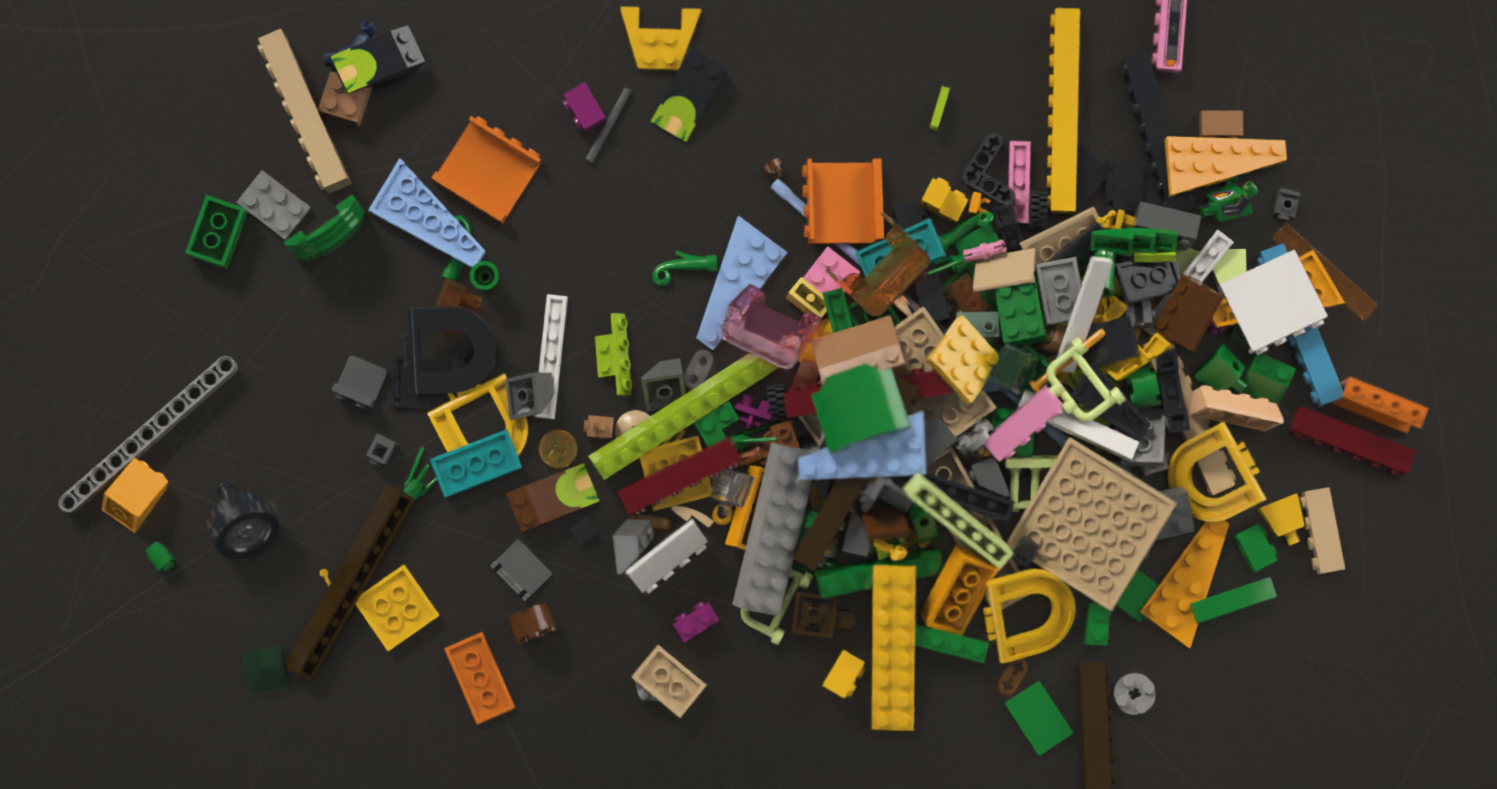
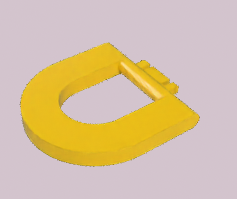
M505 373L482 385L478 384L475 388L457 392V397L453 393H448L451 401L427 413L447 452L468 445L452 411L490 392L505 421L506 429L509 432L518 457L522 453L528 438L527 417L510 420L505 382L507 377Z
M1225 422L1183 443L1173 454L1168 468L1169 488L1183 487L1188 492L1192 517L1208 522L1228 519L1266 499L1254 477V474L1260 471L1257 467L1252 470L1250 469L1251 466L1255 465L1254 460L1248 449L1241 452V449L1246 447L1244 442L1239 445L1236 444ZM1226 446L1246 485L1219 498L1206 497L1195 488L1192 481V469L1199 459Z
M1030 569L987 581L990 607L983 610L984 614L988 615L985 616L987 632L990 633L988 634V639L990 641L996 639L1000 663H1008L1045 652L1061 642L1069 632L1075 617V600L1068 585L1057 576L1046 570ZM1035 593L1046 595L1050 599L1051 613L1048 620L1041 627L1006 638L1001 609L1002 602Z

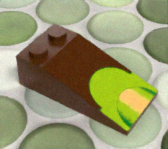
M584 463L506 493L522 533L600 502Z

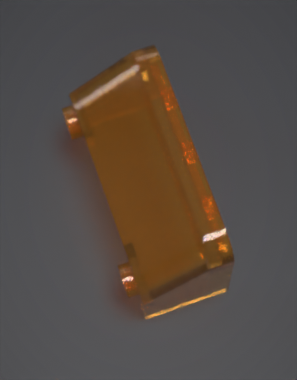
M884 211L881 215L893 226L886 236V242L892 248L887 256L864 279L857 273H850L841 281L829 268L826 270L872 316L883 314L930 264L929 255Z

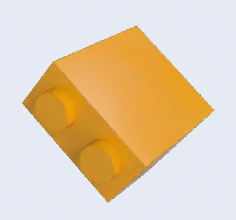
M134 458L104 493L101 510L136 533L166 491L168 481L160 472L156 473L150 469L146 462Z

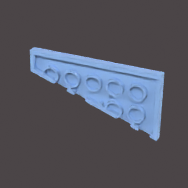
M399 158L370 206L369 212L472 268L481 261L486 253L485 250Z
M740 216L737 217L697 335V339L712 351L787 254L784 249Z
M923 411L907 417L911 427L909 429L894 434L888 432L852 444L850 449L832 455L827 447L798 458L799 480L915 475L917 472L920 475L926 474Z

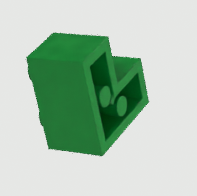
M727 402L701 417L693 424L708 447L726 438L723 430L739 422L740 419L731 403Z

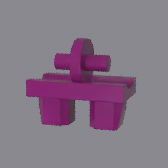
M743 394L739 403L736 402L734 410L737 413L749 416L747 418L741 415L739 420L746 423L745 430L749 431L751 425L759 428L760 422L753 420V418L769 423L771 419L769 402L761 400L757 410L751 407L754 397Z

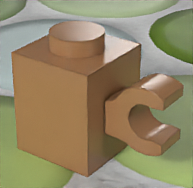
M1060 324L1048 327L1049 341L1035 343L1034 350L1041 349L1042 355L1050 352L1057 356L1067 328Z
M589 415L588 420H584L583 432H587L588 438L612 440L614 418Z

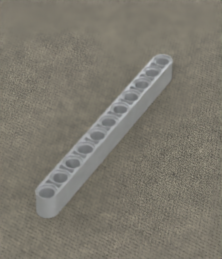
M223 356L213 363L63 494L59 499L61 510L68 513L79 511L118 477L134 458L138 459L229 380L237 372L238 366L236 361L228 356ZM230 361L232 363L231 369L226 372L223 371V363ZM210 375L216 376V382L213 385H208L206 382L207 377ZM198 388L200 396L197 399H192V390ZM183 402L185 405L184 410L177 413L175 410L176 404ZM168 416L169 423L162 427L159 422L161 417ZM151 429L153 437L150 440H145V431ZM132 443H136L138 447L134 454H130L128 451ZM120 457L122 463L119 467L115 468L112 462L114 458ZM104 470L106 478L99 482L97 474ZM85 484L90 486V492L87 495L81 493V488ZM69 498H73L75 503L71 509H67L65 505Z

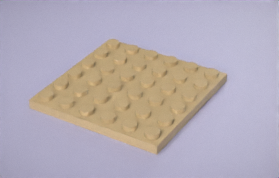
M1069 438L1006 543L1014 550L1021 536H1027L1041 546L1033 561L1035 564L1112 611L1177 503L1079 442Z

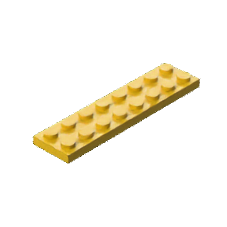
M873 566L872 729L914 731L916 566Z

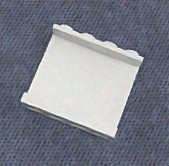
M1295 250L1218 286L1220 295H1225L1250 346V354L1256 352L1259 355L1267 351V346L1271 344L1278 346L1286 342V337L1291 335L1294 338L1305 333L1304 329L1310 326L1313 329L1323 325V320L1328 317Z

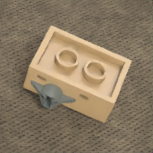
M659 645L653 649L631 676L635 680L638 695L642 700L661 701L679 717L683 715L707 686Z

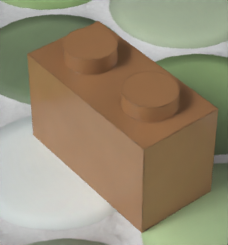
M1243 111L1200 112V138L1238 139L1243 136Z

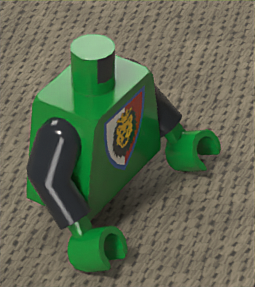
M1239 176L1225 180V182L1222 181L1218 190L1206 195L1207 204L1199 206L1200 214L1203 218L1212 215L1219 221L1252 214L1250 197L1257 195L1258 188L1252 181H1248L1243 186V190L1234 183L1231 184Z

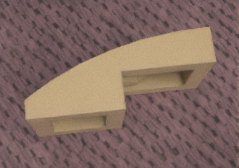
M673 506L671 508L675 514L687 523L692 516L708 529L714 523L709 517L696 510L682 506Z

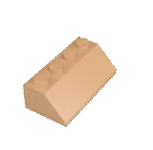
M1200 386V388L1192 391L1191 416L1265 432L1283 423V417L1277 404L1269 402V399H1253L1248 394L1235 395L1231 394L1232 392L1229 390L1216 391L1212 390L1211 386Z

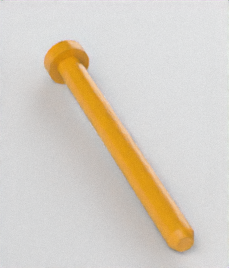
M1099 329L1083 342L1085 347L1089 349L1105 336V331ZM1070 358L1057 368L1055 376L1071 364L1074 359ZM1047 372L1034 382L1032 380L1028 383L1035 393L1049 382Z

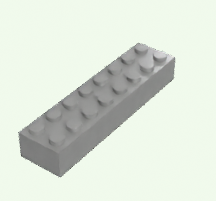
M771 442L733 600V605L741 609L776 616L780 615L812 479L799 480L798 458L814 453L812 451Z

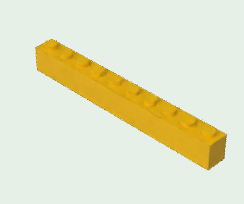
M1055 8V15L1051 14L1050 27H1054V35L1050 34V47H1054V55H1050V67H1053V75H1049V87H1053V95H1049V107L1053 108L1052 115H1048V127H1052V135H1048V147H1052V153L1047 157V168H1051V175H1047V188H1051V196H1048L1047 208H1050V214H1075L1080 9Z

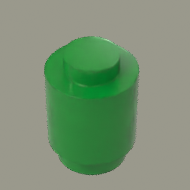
M159 541L146 549L147 558L159 572L164 571L167 573L175 566L174 562L176 559L165 545L160 544Z

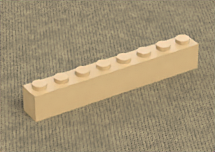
M1162 336L1172 345L1168 350L1175 349L1173 341ZM1178 356L1179 378L1190 431L1181 432L1186 442L1209 430L1208 424H1210L1209 419L1190 415L1192 397L1190 387L1193 385L1190 377L1184 375L1182 370L1184 365ZM1154 358L1149 362V365H1153L1154 368L1152 372H1155L1158 382L1156 362ZM1219 449L1195 463L1210 496L1235 486L1234 481L1236 477L1232 469L1228 470L1225 463L1227 462V457L1224 451Z

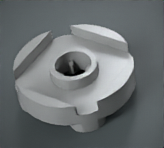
M980 419L956 436V448L963 455H966L968 450L976 451L990 437L988 431L989 429L993 431V425L987 419Z
M1139 673L1123 676L1116 682L1113 689V697L1121 711L1127 714L1137 715L1145 713L1155 701L1154 684L1149 678ZM1137 688L1140 696L1132 700L1129 691Z

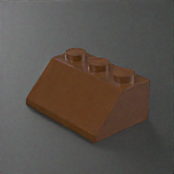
M1182 274L1154 329L1166 338L1195 352L1223 296L1199 279Z

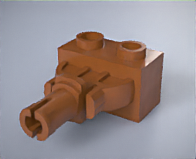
M790 420L771 426L770 431L762 437H777L778 440L772 441L773 443L800 448ZM771 442L754 443L755 447L763 446L740 454L742 459L748 458L739 462L740 467L768 458ZM767 460L761 461L762 466L766 465Z

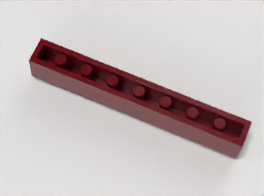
M933 367L932 371L924 372V368L911 369L912 374L894 376L895 379L899 376L919 388L918 393L921 394L919 398L953 393V388ZM821 383L808 385L809 389L801 390L800 386L788 388V392L783 393L787 418L817 413L811 395L821 391Z

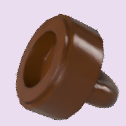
M776 157L762 167L765 175L770 173L773 178L778 179L782 176V169L780 168L782 162Z

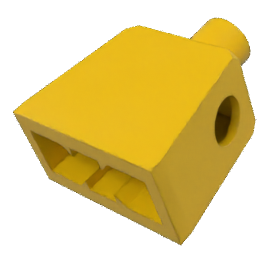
M1298 494L1291 495L1258 509V512L1275 538L1284 535L1289 546L1300 542L1296 529L1305 525Z

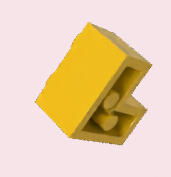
M933 178L921 200L920 207L957 224L968 202V199L965 198L966 195L957 190L954 192L950 191L951 187L948 186L949 183L944 179L937 178L936 180Z
M842 650L822 686L843 699L846 695L850 697L856 688L853 684L856 677L860 679L866 670L863 667L865 662Z

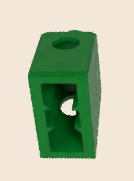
M1224 344L1199 366L1194 375L1197 380L1207 386H1211L1216 391L1228 390L1232 387L1240 394L1247 386V383L1240 379L1245 369L1244 365Z
M913 501L907 510V515L919 543L938 538L939 534L933 515ZM925 518V522H927V524L921 526L919 522L920 520Z

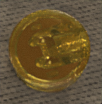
M553 430L545 434L541 439L539 453L544 463L549 467L563 469L575 461L578 446L570 433L564 430Z

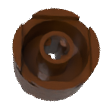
M546 603L529 607L525 611H519L508 617L518 645L530 641L529 639H539L544 637L545 634L557 630Z

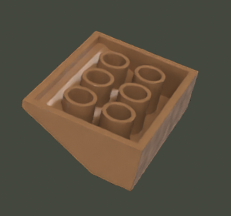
M891 316L811 340L823 384L826 377L866 363L879 370L891 368L894 376L908 372Z

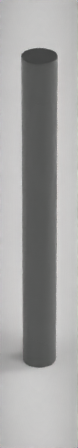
M623 89L586 157L587 161L593 163L630 96L631 90Z

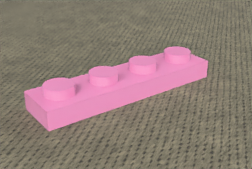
M1010 141L1008 187L1016 195V202L1013 207L1019 223L1028 224L1031 142Z

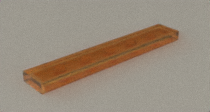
M1287 222L1272 237L1278 245L1284 243L1287 253L1295 250L1298 258L1314 250L1343 298L1344 304L1362 320H1365L1378 306L1373 299Z

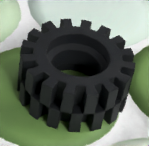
M1030 191L1029 228L1046 229L1048 213L1047 191Z
M785 383L767 385L772 421L789 420L790 418H787L783 394L786 392Z

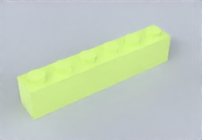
M918 472L904 487V490L911 499L999 569L1014 554L1007 543Z

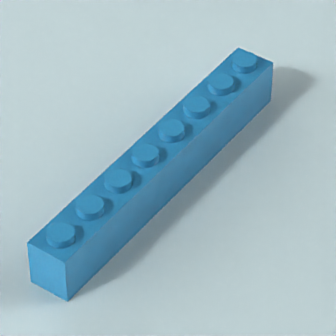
M1284 243L1261 251L1257 259L1258 266L1286 254L1287 250ZM1310 326L1304 329L1305 333L1295 338L1293 335L1289 336L1288 341L1296 349L1297 354H1295L1298 365H1302L1304 369L1303 378L1307 385L1310 384L1312 392H1310L1314 404L1317 403L1320 408L1344 397H1342V387L1318 327L1313 329Z

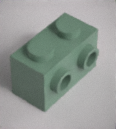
M999 312L956 313V318L963 315L987 343L998 339Z

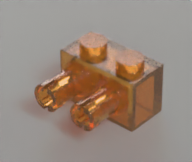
M968 273L946 286V297L950 303L954 302L958 307L956 312H985L990 308L980 292L974 293L973 281Z
M446 278L434 306H458V304L463 303L478 310L480 305L474 301L481 303L483 298L466 292V286Z

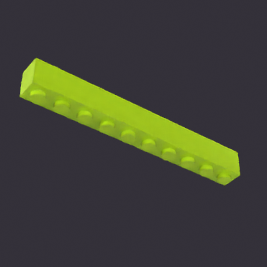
M761 345L588 457L597 472L605 480L778 369V366L769 351Z

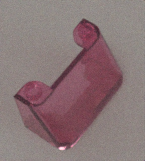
M749 284L728 304L721 329L723 339L783 369L793 368L820 327L822 317L808 312L801 316L800 321H796L764 306V292L760 288Z

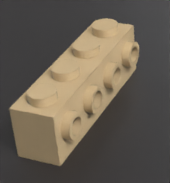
M1330 488L1303 492L1302 497H1300V505L1302 509H1305L1306 517L1303 520L1305 529H1309L1310 538L1307 541L1309 549L1313 550L1314 558L1311 559L1313 570H1317V574L1344 570L1345 565Z

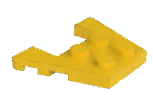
M621 7V13L638 69L678 71L683 62L701 10L682 9L681 30L639 28V7Z
M1111 296L1108 310L1103 315V322L1120 318L1128 309V306L1117 296ZM1155 333L1144 348L1138 344L1139 357L1101 367L1116 381L1120 382L1171 348L1172 345L1160 334Z

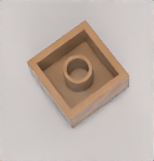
M330 71L318 111L321 115L360 127L372 87L346 94L337 73Z

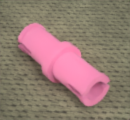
M1004 240L989 244L982 243L979 247L964 250L963 255H967L964 259L967 263L982 258L984 260L989 259L992 255L1005 253L1006 247L1003 248L1001 246L1006 244Z

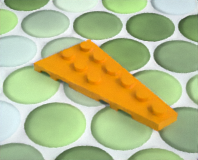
M1171 136L1165 138L1169 197L1182 192L1192 191L1198 187L1222 182L1241 174L1245 175L1254 170L1278 165L1287 160L1285 140Z
M1314 250L1299 257L1323 308L1343 305L1345 303ZM1226 298L1221 301L1212 318L1216 328L1238 324Z
M1225 520L1203 522L1140 610L1148 619L1188 649L1191 648L1198 626L1190 604L1207 597L1229 527V523Z

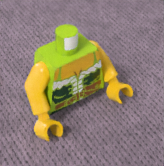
M909 529V537L873 540V544L879 560L889 556L893 560L903 559L907 554L906 548L916 544L915 541H917L919 547L925 548L932 540L920 544L915 532Z

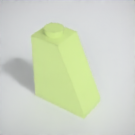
M1228 249L1212 269L1210 274L1217 288L1221 283L1246 272V249Z

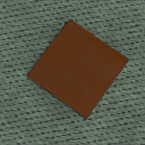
M892 505L870 507L867 513L862 510L859 511L868 541L909 537L910 531L902 510Z

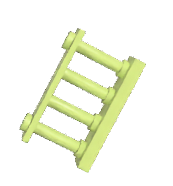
M1033 455V458L1010 457L1007 460L1003 458L1004 466L1011 471L1010 500L1015 502L1012 512H1018L1020 509L1028 507L1039 489V471L1045 467H1050L1051 469L1058 455ZM1021 468H1029L1031 470V500H1018L1019 471Z

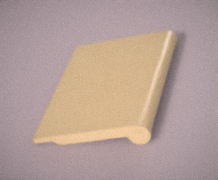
M1035 248L994 255L986 260L983 258L976 260L973 282L974 293L1024 283H1034Z

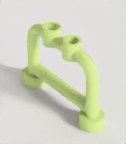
M1077 337L1071 342L1074 346L1048 366L1046 371L1047 379L1052 385L1049 389L1056 397L1060 396L1064 401L1062 407L1068 414L1073 413L1082 421H1091L1116 402L1120 405L1126 399L1117 387L1110 392L1107 390L1081 356L1088 349ZM1070 358L1076 361L1105 399L1104 402L1089 413L1081 411L1055 376V370Z
M791 568L789 577L793 578V581L784 596L780 615L774 616L769 627L751 618L749 610L741 609V618L744 623L771 637V642L779 645L785 630L778 626L798 587L805 590L809 587L814 577L809 572L803 575Z

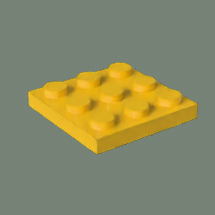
M962 315L956 318L927 361L965 403L969 404L973 402L1002 361V358Z
M698 435L656 446L642 455L640 461L644 476L646 477L702 450ZM709 477L702 479V483L696 487L691 488L689 485L683 488V492L675 497L668 495L664 497V502L656 506L652 504L653 511L714 496Z
M402 565L362 593L356 602V606L388 652L440 616L405 565Z

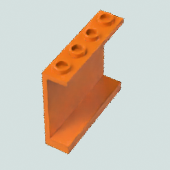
M471 116L469 118V125L439 172L434 173L432 180L503 224L542 163L541 159L538 158L540 154L530 148L528 151L521 147L522 143L514 138L509 140L504 137L505 133L496 127L491 129L487 126L488 122L479 116L476 119Z
M807 159L806 164L802 166V177L806 178V185H803V197H806L807 205L803 207V216L807 217V225H804V237H808V244H875L883 240L884 219L881 159H873L871 163H812V159Z
M1352 377L1340 382L1343 390L1342 397L1344 398L1330 403L1404 434H1408L1411 425L1421 428L1428 411L1426 407Z

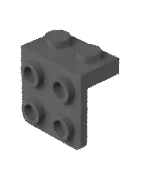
M350 356L338 384L334 383L332 391L336 393V398L343 401L351 399L355 401L354 405L366 409L367 406L373 408L386 378L387 370L358 357Z
M879 476L874 485L869 484L860 499L863 502L860 510L867 513L876 497H879L899 510L907 512L914 500L908 496L904 488L894 485V482L889 478Z

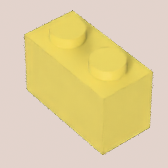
M802 277L785 297L816 323L827 312L823 294Z

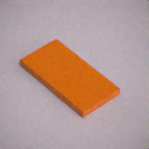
M483 632L444 648L477 725L515 709V705Z

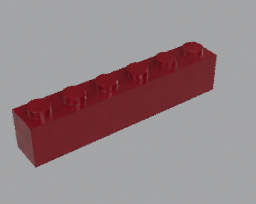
M1301 406L1297 407L1288 430L1293 433L1292 436L1304 440L1306 437L1313 440L1312 444L1320 447L1327 445L1332 447L1331 451L1341 455L1344 452L1348 453L1353 460L1359 462L1363 460L1371 462L1370 466L1377 469H1382V467L1390 469L1389 473L1399 477L1402 474L1406 475L1409 473L1417 450Z
M729 436L619 489L618 494L628 514L634 512L637 515L645 511V507L650 504L656 506L664 502V497L668 495L675 497L683 492L682 489L689 485L693 488L702 483L701 480L706 477L712 479L720 475V470L727 468L731 470L737 467L742 457L732 437Z

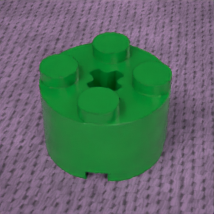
M1153 365L1141 367L1125 378L1127 389H1132V394L1129 396L1130 403L1138 410L1162 405L1161 400H1157L1159 399L1160 392L1156 374L1151 372L1154 368Z

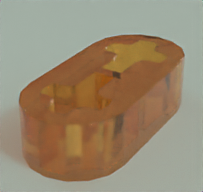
M633 514L632 519L651 520V528L671 530V519Z
M1018 659L1008 664L998 681V689L1001 693L1012 694L1017 689L1028 669L1025 660ZM1021 662L1023 671H1018L1015 676L1012 675L1015 670L1013 664ZM1011 676L1013 678L1011 682L1013 688L1005 691L1003 690L1004 685L1002 682H1007Z

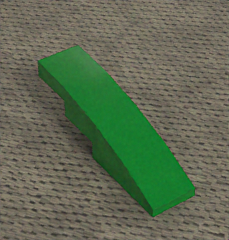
M1121 228L1092 231L1091 251L1107 250L1114 254L1132 256L1133 252L1154 254L1155 250L1176 252L1178 231L1153 228Z
M1268 577L1191 603L1190 606L1197 624L1277 597L1271 578Z

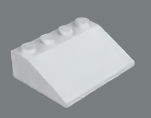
M690 520L630 567L626 573L642 593L646 591L649 594L658 587L656 583L663 578L666 581L674 574L672 570L678 565L682 568L691 561L689 557L692 554L696 553L699 555L707 548L705 544L708 541L694 521Z

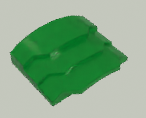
M353 195L335 206L340 213L313 233L305 236L300 231L284 242L298 261L312 260L325 256L341 247L356 233L366 213Z
M866 363L826 377L821 391L811 395L828 451L831 455L850 449L852 444L888 432L894 434L911 428L891 368L879 370Z

